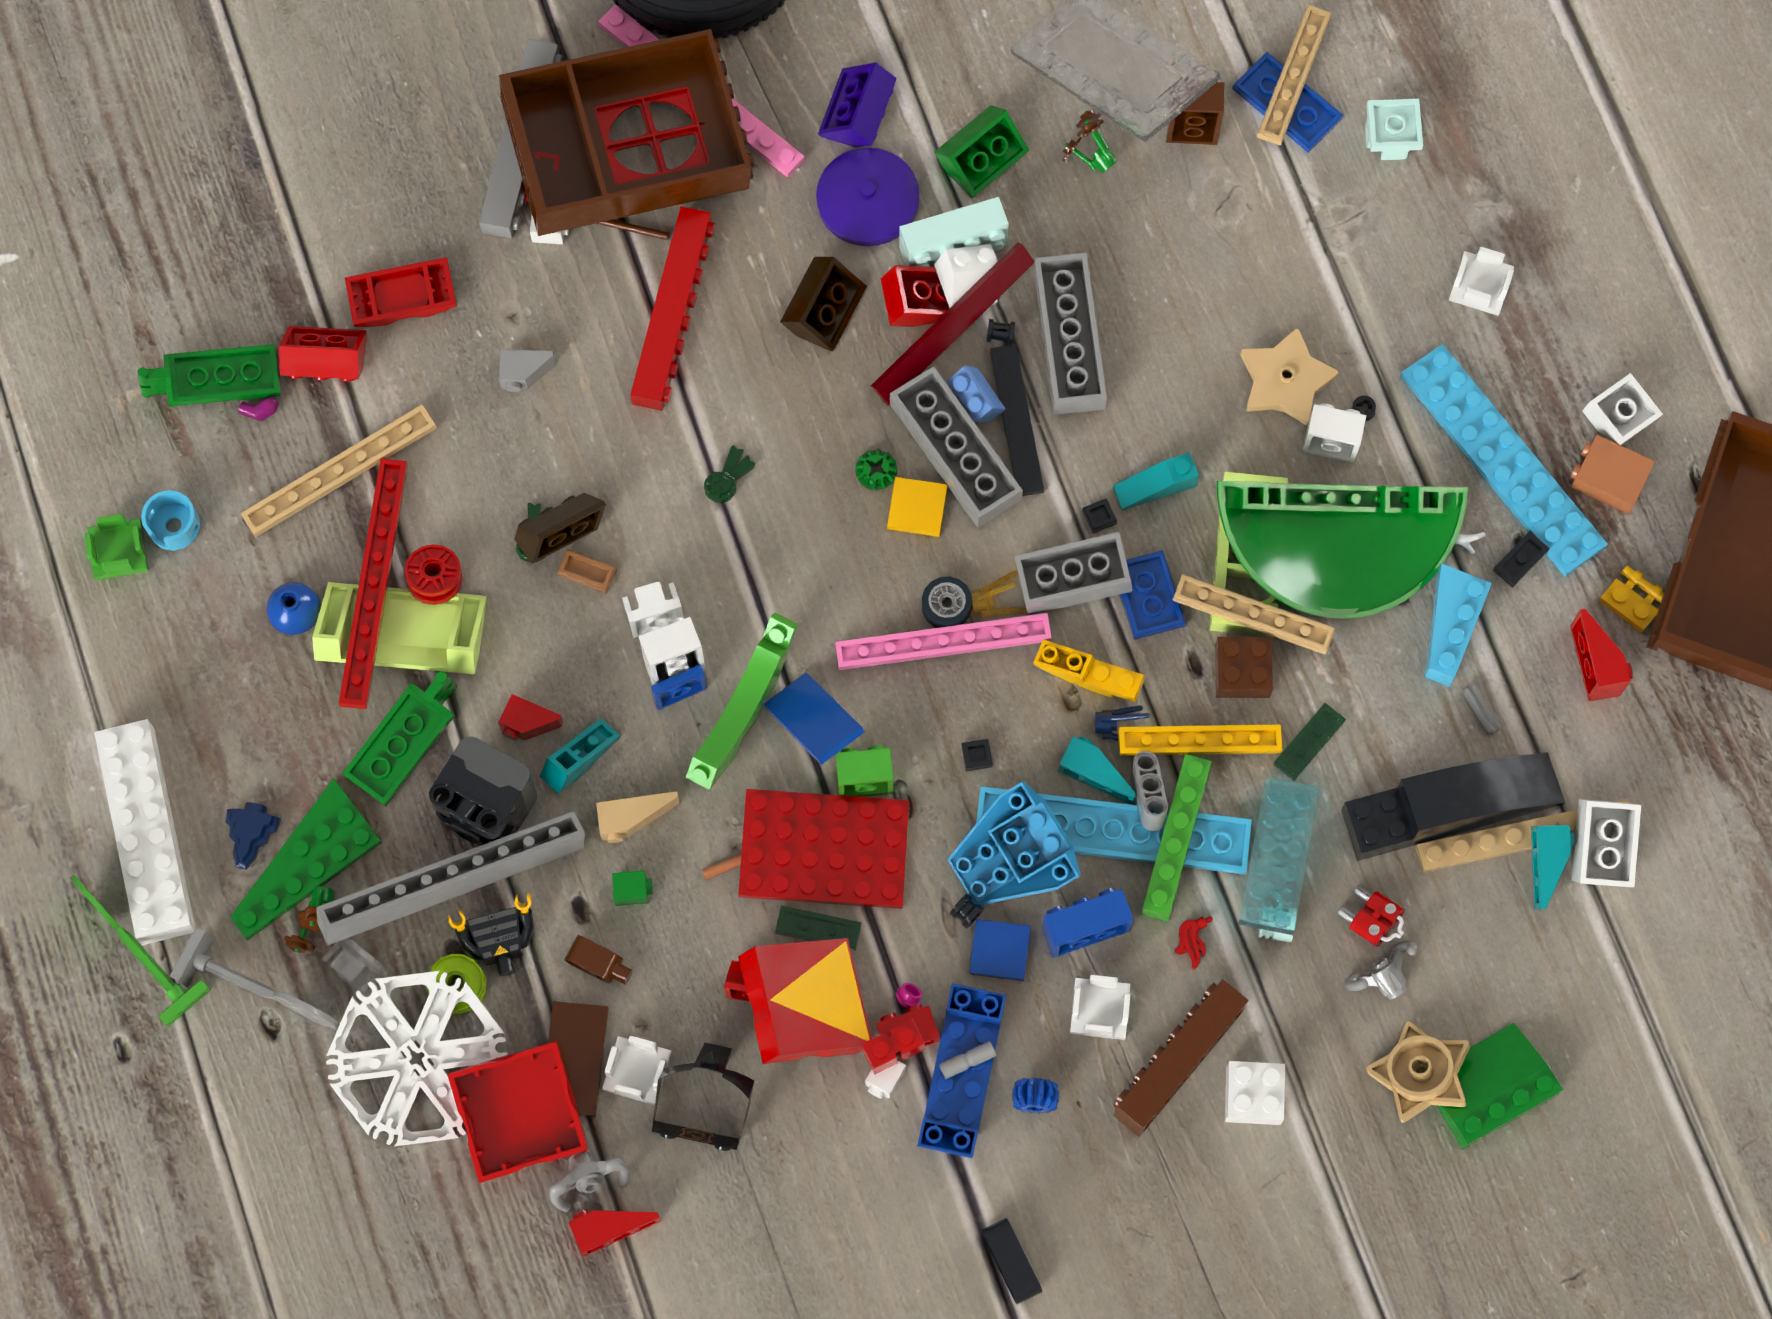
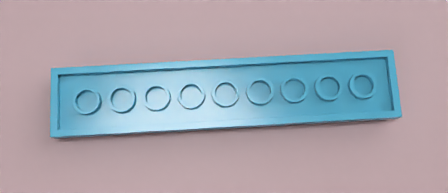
M1443 344L1401 372L1400 377L1527 532H1532L1550 548L1546 555L1564 577L1607 547L1608 543Z
M980 787L976 823L998 796L1006 792L1007 789ZM1037 793L1046 801L1073 845L1075 854L1155 864L1170 809L1167 811L1164 827L1158 831H1149L1142 826L1137 805ZM1198 813L1183 867L1245 875L1247 872L1252 819Z

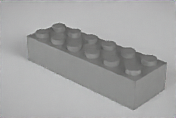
M1087 253L1035 258L1033 271L1053 415L1105 410L1107 394Z
M934 366L890 393V406L941 478L948 484L947 486L977 528H980L1022 501V488Z

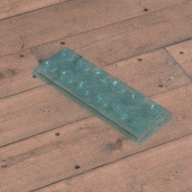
M1266 777L1239 925L1288 935L1294 934L1320 787Z

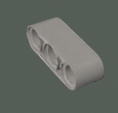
M1141 751L1134 757L1131 773L1134 792L1136 793V802L1142 826L1149 831H1158L1165 825L1168 811L1167 798L1157 756L1149 751Z

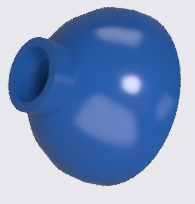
M297 582L285 583L277 587L271 593L267 602V616L270 623L276 630L287 635H298L310 630L317 622L321 609L316 593L308 586ZM288 600L296 601L292 607L286 606Z

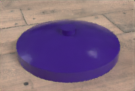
M858 148L841 154L825 168L817 185V208L825 226L839 239L858 246L882 245L899 237V226L914 221L919 208V186L911 168L897 155L878 148Z

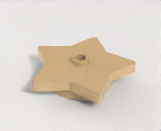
M1299 329L1291 332L1274 348L1242 349L1240 354L1254 381L1246 410L1251 412L1273 409L1285 412L1305 425L1308 424L1314 395L1338 376L1336 369L1310 356Z
M1407 1021L1399 1042L1391 1053L1367 1066L1366 1071L1369 1076L1393 1091L1400 1121L1405 1123L1431 1105L1466 1106L1457 1074L1470 1049L1468 1040H1438L1430 1037L1413 1023Z

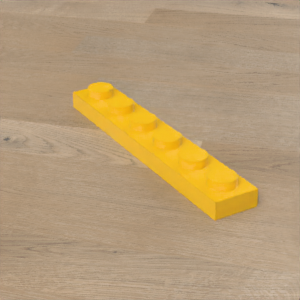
M1281 724L1118 728L1119 756H1135L1141 751H1149L1155 755L1275 754L1282 752Z

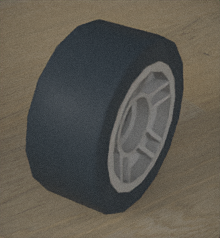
M950 576L939 577L931 581L924 589L922 612L927 622L935 628L962 625L970 617L972 594L967 585L960 579ZM945 599H949L952 605L944 607L942 604L945 602Z

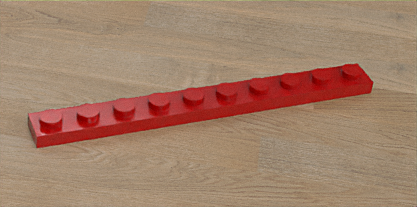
M380 459L339 697L340 707L367 709L408 468L407 461Z

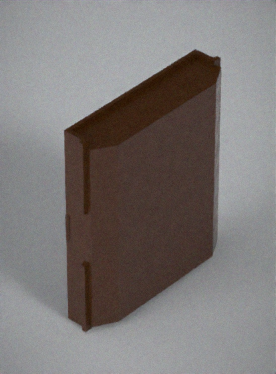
M1732 411L1727 420H1720L1694 499L1698 506L1680 561L1673 564L1646 647L1655 651L1660 648L1678 659L1772 691V424Z

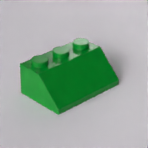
M990 105L934 153L945 172L973 198L1030 150L1005 109Z

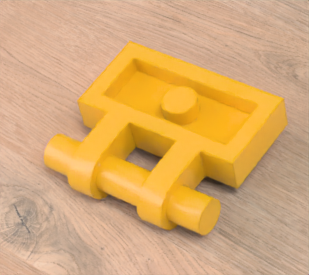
M1626 565L1621 574L1629 579L1627 583L1624 584L1616 578L1601 596L1599 602L1642 633L1657 615L1658 609L1652 605L1653 601L1657 600L1661 603L1664 592L1662 591L1663 588L1658 584L1653 585L1643 577L1644 574L1638 569L1635 571ZM1635 585L1648 594L1645 599L1632 590Z

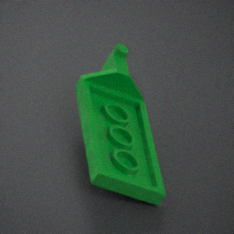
M275 344L163 354L164 368L146 369L142 367L137 371L142 396L148 398L151 395L167 394L169 407L280 396Z
M442 671L436 674V678L425 692L413 683H410L342 774L387 807L456 716L445 708L443 704L450 694L457 689V684Z

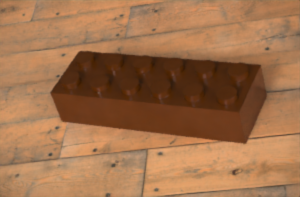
M1223 979L1218 985L1214 982L1203 994L1201 1006L1195 1004L1190 1009L1183 1021L1186 1024L1183 1027L1179 1024L1168 1036L1167 1047L1163 1048L1160 1046L1155 1051L1148 1063L1151 1066L1148 1069L1142 1067L1133 1078L1132 1089L1129 1091L1125 1088L1115 1100L1116 1103L1113 1106L1116 1110L1113 1116L1138 1137L1143 1134L1243 1013L1249 1000Z

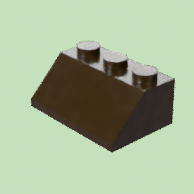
M814 257L780 323L797 337L826 350L834 351L867 285L835 257Z
M582 493L577 497L574 495L570 496L561 505L555 508H546L541 512L540 516L532 520L531 518L523 520L517 527L514 540L531 564L598 530L606 503L586 493Z

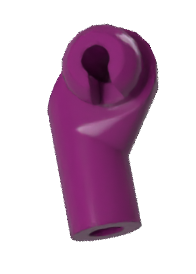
M267 397L257 405L243 401L239 406L238 413L258 421H263L277 411L279 403L274 397Z

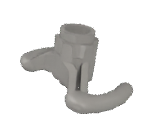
M1409 940L1398 942L1392 946L1387 959L1384 957L1372 964L1373 969L1371 971L1350 975L1345 980L1346 989L1361 991L1367 989L1368 986H1376L1380 989L1383 996H1387L1388 999L1400 996L1408 988L1406 986L1407 980L1401 972L1403 953L1407 951L1409 955L1414 956L1418 950L1417 944Z
M587 1151L573 1154L569 1158L570 1165L568 1169L570 1173L550 1187L549 1197L551 1203L557 1209L568 1212L571 1209V1205L560 1197L563 1193L574 1188L580 1192L592 1193L602 1183V1176L613 1171H619L618 1184L621 1187H625L630 1178V1169L627 1163L619 1157L596 1162L594 1156H590V1153Z

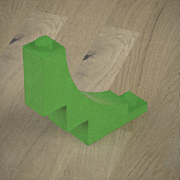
M775 612L772 614L764 636L757 644L733 696L713 730L693 756L686 778L710 790L734 761L743 737L757 720L763 701L776 687L798 627L797 623Z

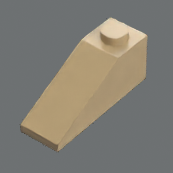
M678 792L596 803L602 841L607 840L608 843L622 842L623 838L632 836L680 803Z

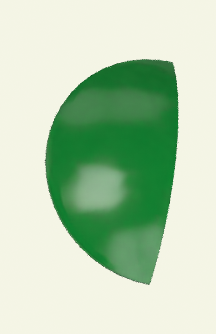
M1217 481V500L1223 528L1233 552L1248 574L1266 592L1284 604L1307 614L1338 619L1359 618L1383 612L1406 601L1422 589L1438 572L1441 563L1444 564L1452 551L1463 523L1468 487L1363 486Z

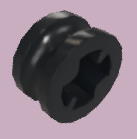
M1359 396L1354 400L1352 409L1360 412V408H1357V406L1362 407L1364 403L1368 404V409H1371V411L1366 410L1363 415H1366L1365 421H1369L1375 415V401L1369 396Z

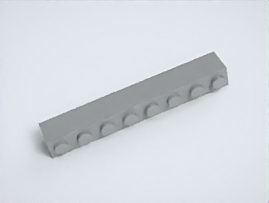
M528 39L520 70L563 61V56L559 54L558 44ZM506 121L479 224L484 234L512 239L514 230L518 231L521 216L518 214L520 207H524L526 204L527 194L524 192V183Z

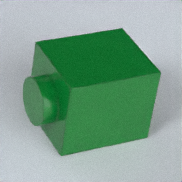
M645 870L612 873L613 895L616 906L649 903L648 895H653L652 878H647Z

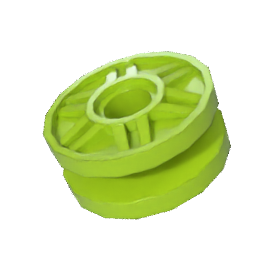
M450 954L440 958L432 965L429 972L440 971L436 982H440V977L444 972L448 973L445 982L449 986H451L453 980L461 978L463 979V986L458 991L460 992L463 989L466 981L479 1000L483 1002L487 994L488 982L484 971L472 958L463 954ZM459 1002L455 1005L452 1014L463 1015L472 1012L473 1009L468 1003Z

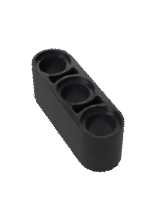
M1002 1219L982 1229V1236L1015 1303L1019 1304L1042 1293L1039 1281L1008 1219Z

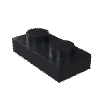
M1529 531L1494 567L1493 571L1513 588L1544 557L1550 548Z

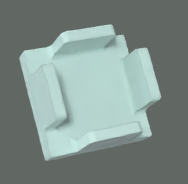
M1419 99L1367 101L1365 134L1366 146L1370 148V152L1381 151V160L1406 159L1408 152L1411 150H1422L1423 136Z

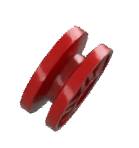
M434 544L422 546L412 552L406 560L404 571L408 590L416 600L424 604H442L454 598L461 589L463 577L459 558L447 547ZM431 573H438L436 576H429Z

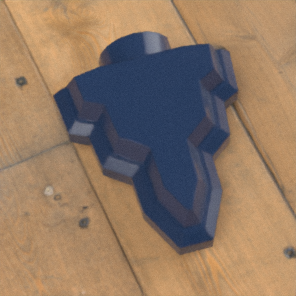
M247 802L244 809H227L226 823L230 826L229 836L235 842L233 856L236 867L239 869L247 870L257 858L259 848L266 845L271 834L276 833L279 828L281 818L267 814V807L264 805Z

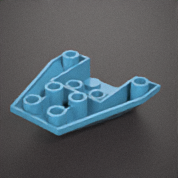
M1024 781L998 796L947 859L976 905L1058 890L1081 876L1073 845L1046 801Z

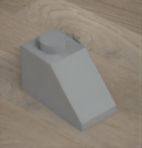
M501 350L499 369L501 388L509 392L529 389L555 366L553 351Z

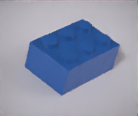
M1109 888L1100 892L1099 897L1091 900L1088 897H1083L1074 901L1073 906L1065 909L1062 906H1057L1048 910L1047 915L1043 917L1042 930L1051 955L1055 958L1130 932L1134 919L1123 890L1115 891L1114 888Z

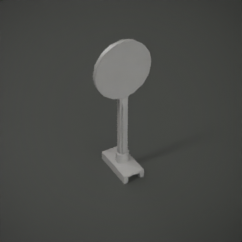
M197 927L170 974V977L177 980V983L188 988L197 970L204 973L210 972L264 998L275 999L289 1009L332 1029H338L340 1025L334 1018L312 1005L286 993L274 992L267 985L214 962L212 957L206 955L214 939L207 932Z

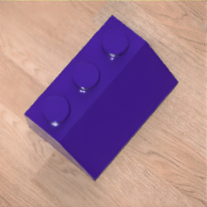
M876 62L842 68L818 135L852 147L872 145L877 137L879 125L885 115V109L893 93V87L897 78Z

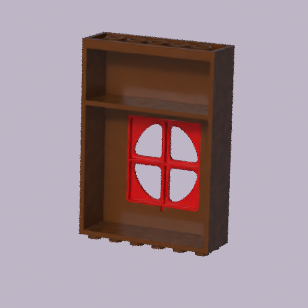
M711 29L499 75L500 99L538 236L749 189L750 179H753L752 168H754V160L751 152L747 153L745 145L748 144L746 132L744 129L740 130L738 123L741 121L738 106L733 107V88L731 83H726V64L724 60L720 61L718 53H721L718 38H713ZM653 102L673 105L689 115L692 122L687 126L657 131L649 105ZM638 107L642 114L646 133L637 137L612 141L609 137V132L615 120L626 110ZM687 135L696 136L697 145L689 159L675 169H668L660 143ZM649 145L652 149L657 172L645 174L630 170L617 161L614 155L615 152ZM535 151L560 155L558 171L553 169L554 159L542 157L537 159L534 157Z

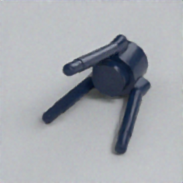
M1142 705L1095 712V733H1102V739L1118 741V735L1112 733V731H1117V721L1149 718L1150 714H1127L1143 710Z

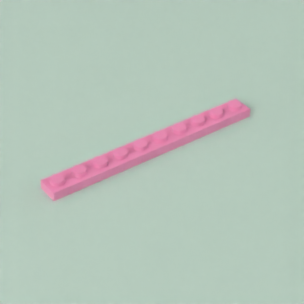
M616 4L598 21L599 27L624 47L659 40ZM732 99L733 107L738 106L741 121L738 123L740 130L744 129L746 132L747 146L789 178L805 161V156L737 101Z

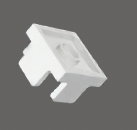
M1480 247L1477 254L1464 251L1449 301L1499 316L1512 279L1514 266L1503 263L1505 254Z
M660 582L635 588L634 592L638 602V609L631 611L627 596L622 597L633 638L643 635V632L651 627H658L659 629L669 625L668 623L675 618H684L674 582L668 584L672 597L670 600L665 599Z
M1090 975L1089 979L1075 978L1070 1034L1125 1040L1131 995L1130 984L1120 983L1118 978Z
M618 1036L616 1044L612 1046L605 1068L606 1078L602 1090L655 1105L658 1079L663 1069L668 1067L672 1051L658 1047L656 1042L633 1036H630L629 1039ZM665 1077L662 1078L661 1088Z

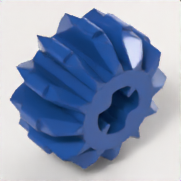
M1031 1077L1018 1080L1014 1083L1012 1091L1013 1105L1022 1112L1040 1114L1042 1112L1049 1113L1057 1109V1103L1059 1102L1058 1084L1050 1079Z

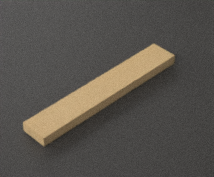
M1307 5L1259 128L1257 138L1281 146L1332 12Z
M1184 574L1180 578L1173 597L1175 602L1325 655L1335 630L1334 627Z

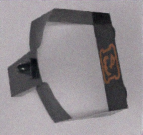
M704 1043L695 1063L675 1065L663 1069L657 1084L652 1132L660 1133V1136L667 1139L678 1137L711 1144L716 1149L722 1151L737 1150L750 1107L754 1080L738 1072L726 1069L732 1048ZM693 1068L707 1069L723 1074L722 1077L733 1083L749 1099L740 1139L655 1121L662 1078L676 1072L690 1071Z

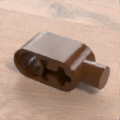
M577 935L564 958L573 967L608 984L611 983L612 979H615L626 985L633 972L632 969L621 964L623 961L621 956L580 935Z

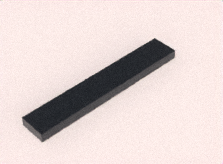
M1016 344L990 348L999 400L1006 408L1002 412L1014 479L1023 490L1022 496L1044 493Z

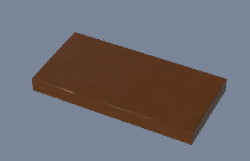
M553 1001L548 1043L558 1040L580 1116L596 1117L609 1007Z

